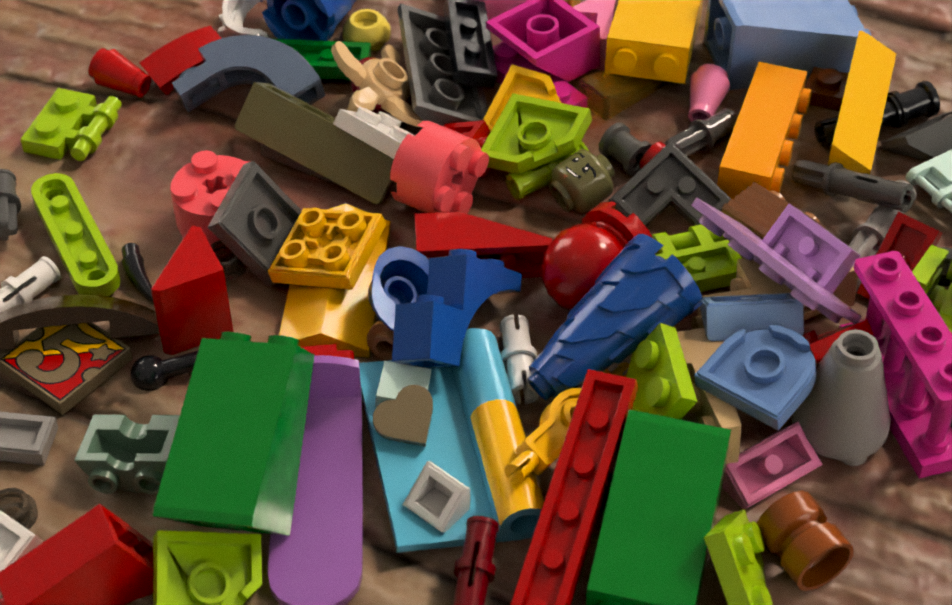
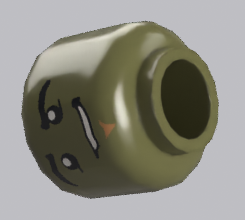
M581 149L553 168L551 172L552 182L549 184V190L557 204L564 211L569 212L573 210L578 214H584L612 194L613 182L611 177L615 175L611 163L604 155L598 154L595 156L590 151Z

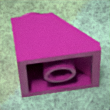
M529 0L486 21V28L532 64L568 82L600 66V26L564 0Z

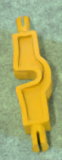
M626 362L620 363L611 373L607 369L604 373L623 376L622 373L630 364ZM571 388L561 392L543 410L539 427L515 449L518 457L505 467L507 478L518 468L520 469L510 480L515 484L521 483L532 471L540 475L553 462L558 460L581 388Z

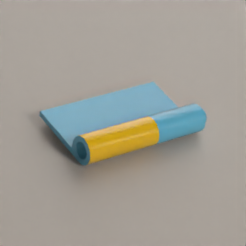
M467 329L461 351L460 367L431 368L432 372L428 391L433 399V413L426 447L388 440L376 432L373 425V413L376 408V394L384 361L359 363L362 401L396 552L463 546L467 529L466 522L472 516L489 517L499 523V531L496 535L495 543L532 538L545 499L538 476L533 471L519 484L510 481L520 471L519 468L508 478L505 475V467L518 457L515 449L526 439L494 334L486 329ZM427 461H431L470 488V509L444 533L403 505Z

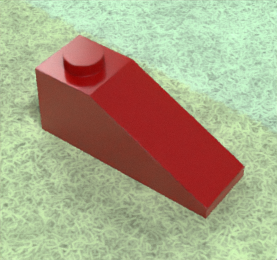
M459 211L415 214L416 251L425 255L428 259L449 256V250L468 249L477 252L476 258L503 261L504 268L521 273L522 278L541 277L543 253L552 242V238Z

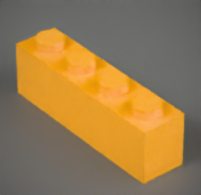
M758 62L719 166L717 186L731 199H734L737 194L740 195L742 190L745 191L748 186L751 187L753 182L758 183L769 191L774 190L780 193L785 169L780 168V166H789L794 142L789 140L790 138L798 139L803 115L798 113L806 114L810 102L811 89L805 88L807 71Z

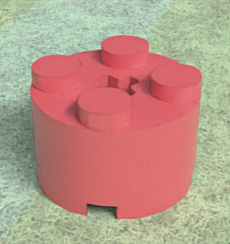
M422 121L417 126L423 129L416 136L408 133L394 157L390 171V180L397 183V192L391 191L392 197L396 201L423 213L459 211L467 214L473 203L472 192L478 178L487 169L489 156L481 151L477 140L432 121Z
M205 150L195 153L191 158V162L183 166L175 174L171 182L170 191L176 225L182 235V240L192 225L201 227L215 254L227 252L226 245L207 227L242 166L250 161H243L232 156L216 155L212 151Z

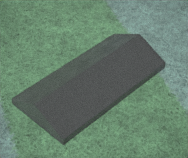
M400 3L397 11L413 112L422 120L432 121L441 126L447 123L483 120L488 111L484 88L482 86L471 87L461 83H454L444 17Z

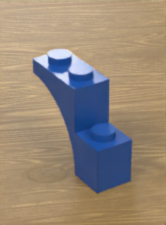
M468 249L449 250V256L429 258L427 295L416 296L414 303L396 304L392 361L427 369L460 367L463 341L475 312L493 294L521 292L522 274L504 268V262L501 260L476 258L477 252Z

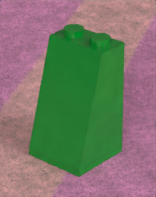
M222 332L221 339H201L154 504L153 517L199 527L290 536L315 356L313 353L298 346V339L281 335H269L267 343L251 342L252 336L237 332Z
M634 410L628 411L587 586L586 605L698 604L709 553L704 536L715 525L730 441V429Z

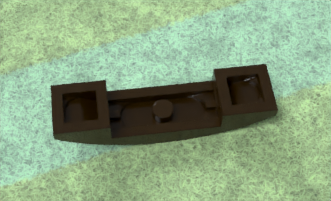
M83 294L53 296L29 301L0 312V350L15 349L19 338V330L109 321L111 339L159 334V327L154 310L128 300Z

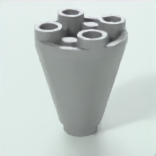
M848 330L836 339L816 367L817 377L815 385L808 397L792 414L791 419L792 423H800L806 438L816 453L824 457L840 460L846 465L859 466L867 460L869 455L876 453L886 442L891 417L882 355L878 342L868 332Z

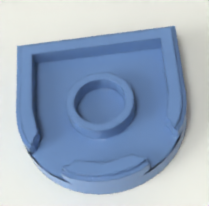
M769 325V329H758L745 332V329L732 334L694 374L695 386L779 431L811 393L816 382L817 369L810 344L801 334L784 326Z

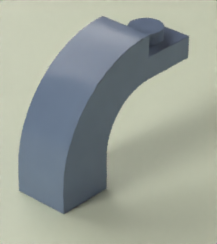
M256 35L230 36L202 46L198 50L204 63L198 67L194 66L186 69L176 81L172 82L179 100L188 112L229 87L240 84H253L254 82L270 83L310 105L325 96L320 77L301 54L280 41Z

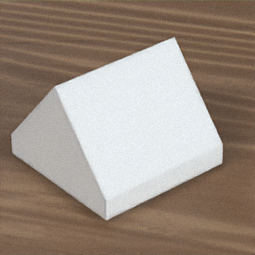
M427 461L403 505L444 533L470 509V488L431 461Z

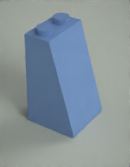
M708 0L703 42L714 64L722 67L727 72L730 82L729 90H735L750 86L758 62L807 71L806 79L810 77L814 66L825 69L831 68L847 73L850 70L859 30L868 33L870 36L871 33L868 29L864 28L858 18L855 6L850 5L848 0Z

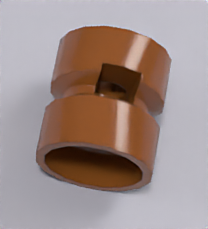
M803 490L789 493L771 504L761 515L757 525L762 533L765 546L771 553L777 554L781 558L780 563L800 590L809 591L817 589L836 578L853 558L854 548L835 524L827 522L828 517L810 493Z

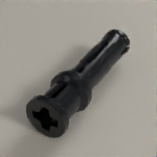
M921 81L913 89L901 93L898 91L888 92L881 127L890 125L901 128L906 126L909 120L921 116L928 118L936 116L940 110V100L933 84L929 81ZM839 116L815 123V136L822 147L832 145Z

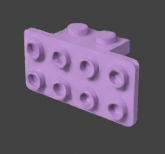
M696 197L691 206L703 214L698 220L700 224L719 237L723 235L729 240L728 246L750 261L753 259L760 265L758 269L780 285L784 283L792 290L790 294L799 302L813 311L817 309L837 324L842 317L854 324L861 319L862 316L833 294L855 264V260L859 259L861 255L802 211L789 203L762 240L744 225Z

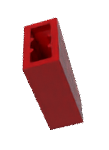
M98 504L0 572V591L2 594L0 605H124L153 594V542L102 504Z

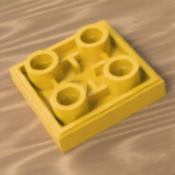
M303 208L268 270L272 282L353 290L386 226L382 213Z

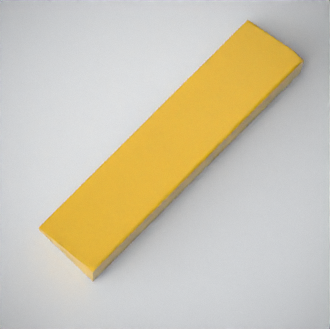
M859 30L828 166L837 162L848 170L870 174L896 53L864 31Z

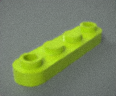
M60 173L40 177L31 187L34 206L77 293L100 296L112 295L119 288L121 282L117 263L73 179Z

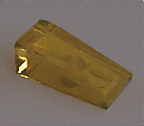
M601 71L580 79L578 91L588 97L587 108L607 121L664 87V81L608 74Z

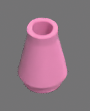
M704 64L691 75L690 110L688 114L691 122L697 119L705 120L713 116L729 91L730 82L728 74L722 67L714 64Z

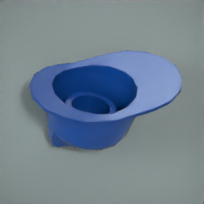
M403 246L388 248L379 255L374 266L372 281L368 288L369 303L372 310L393 332L396 304L414 303L416 296L427 295L429 259L415 249Z

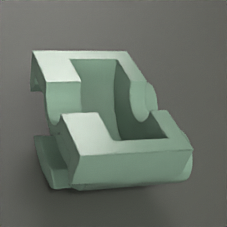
M93 414L74 461L84 473L89 475L88 484L98 492L111 494L116 490L136 493L144 492L151 495L158 494L180 415H152L148 424H138L128 419L126 415Z

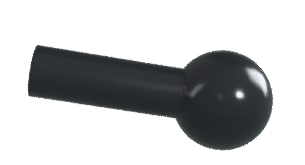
M198 350L165 360L154 355L142 356L134 362L131 368V380L141 390L150 391L158 389L167 382L168 378L192 372Z

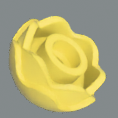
M361 9L354 12L345 21L342 31L343 39L345 42L371 43V51H378L384 43L389 41L391 27L387 19L379 12L372 9Z

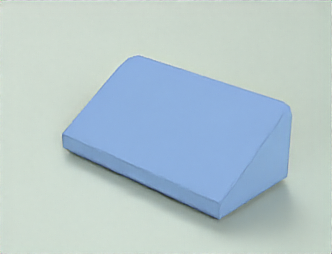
M790 293L703 297L699 301V303H703L700 306L705 334L710 341H725L737 331L745 329V332L758 329H769V325L784 326L798 332L802 336L804 333V306Z

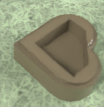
M409 385L398 393L395 400L381 402L373 413V425L376 432L388 440L426 447L433 413V399L430 392L420 385Z

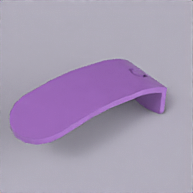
M314 356L290 536L270 534L268 579L271 594L280 605H346L360 588L363 576V437L359 360L337 356Z

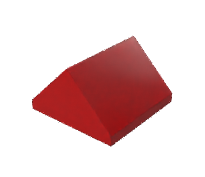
M192 225L151 288L163 352L169 355H175L200 346L202 338L221 339L222 332H234L224 269L201 227Z

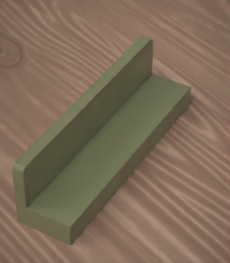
M253 83L234 127L236 130L374 204H381L392 183L390 171L393 158L333 125L335 118L270 83Z

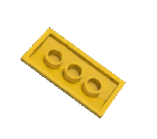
M346 203L326 209L366 212ZM384 219L386 226L353 290L289 285L279 335L298 339V346L300 347L336 344L337 351L352 350L354 351V357H370L371 350L367 344V333L375 323L376 313L372 310L369 303L368 288L372 281L376 261L379 255L386 251L388 247L391 229L390 221Z

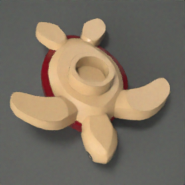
M337 41L332 46L331 52L336 64L351 80L353 94L348 102L347 110L357 112L359 107H363L377 114L381 111L391 114L404 123L420 127L417 125L424 120L413 112V107L410 106L412 100L408 74L398 64L400 55L392 45L388 44L382 49V59L367 57L360 61L351 54L341 41Z

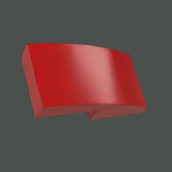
M211 26L200 28L162 46L139 63L162 92L167 95L174 90L172 82L176 81L186 69L194 66L198 67L204 63L198 49L222 38Z

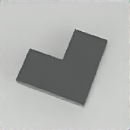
M670 142L609 199V202L617 203L615 210H618L626 217L632 213L637 215L646 227L669 205L692 226L700 225L698 220L703 215L691 206L696 197L719 211H722L724 204H728L731 198Z

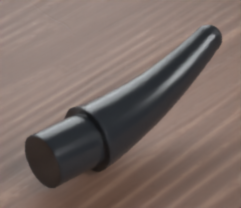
M127 243L121 248L123 257L121 261L122 267L136 289L154 304L151 292L153 286L146 274L144 259L140 255L139 246L136 243Z

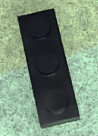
M445 0L443 12L454 83H461L471 87L494 88L498 74L490 31L486 28L488 18L485 2L476 0Z

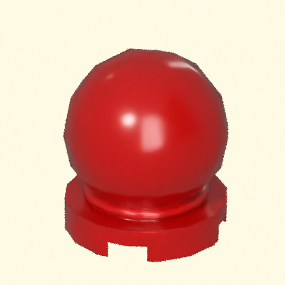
M612 201L603 202L590 210L582 218V224L562 230L543 253L541 277L548 295L562 309L569 311L573 309L595 285V280L631 239L638 234L652 237L650 231L637 215L632 213L626 217L618 210H615L617 203Z

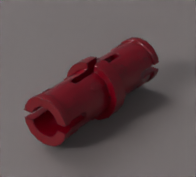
M472 516L466 522L467 529L462 556L455 561L453 573L457 577L453 605H485L488 584L493 582L495 578L496 567L492 560L499 523L489 517Z

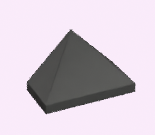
M952 111L937 115L880 142L883 150L928 161L951 150Z

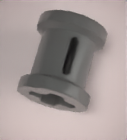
M620 122L610 126L604 132L600 139L598 150L606 158L613 157L623 165L624 172L633 177L641 170L639 163L652 144L647 141L640 142L630 134L629 127Z

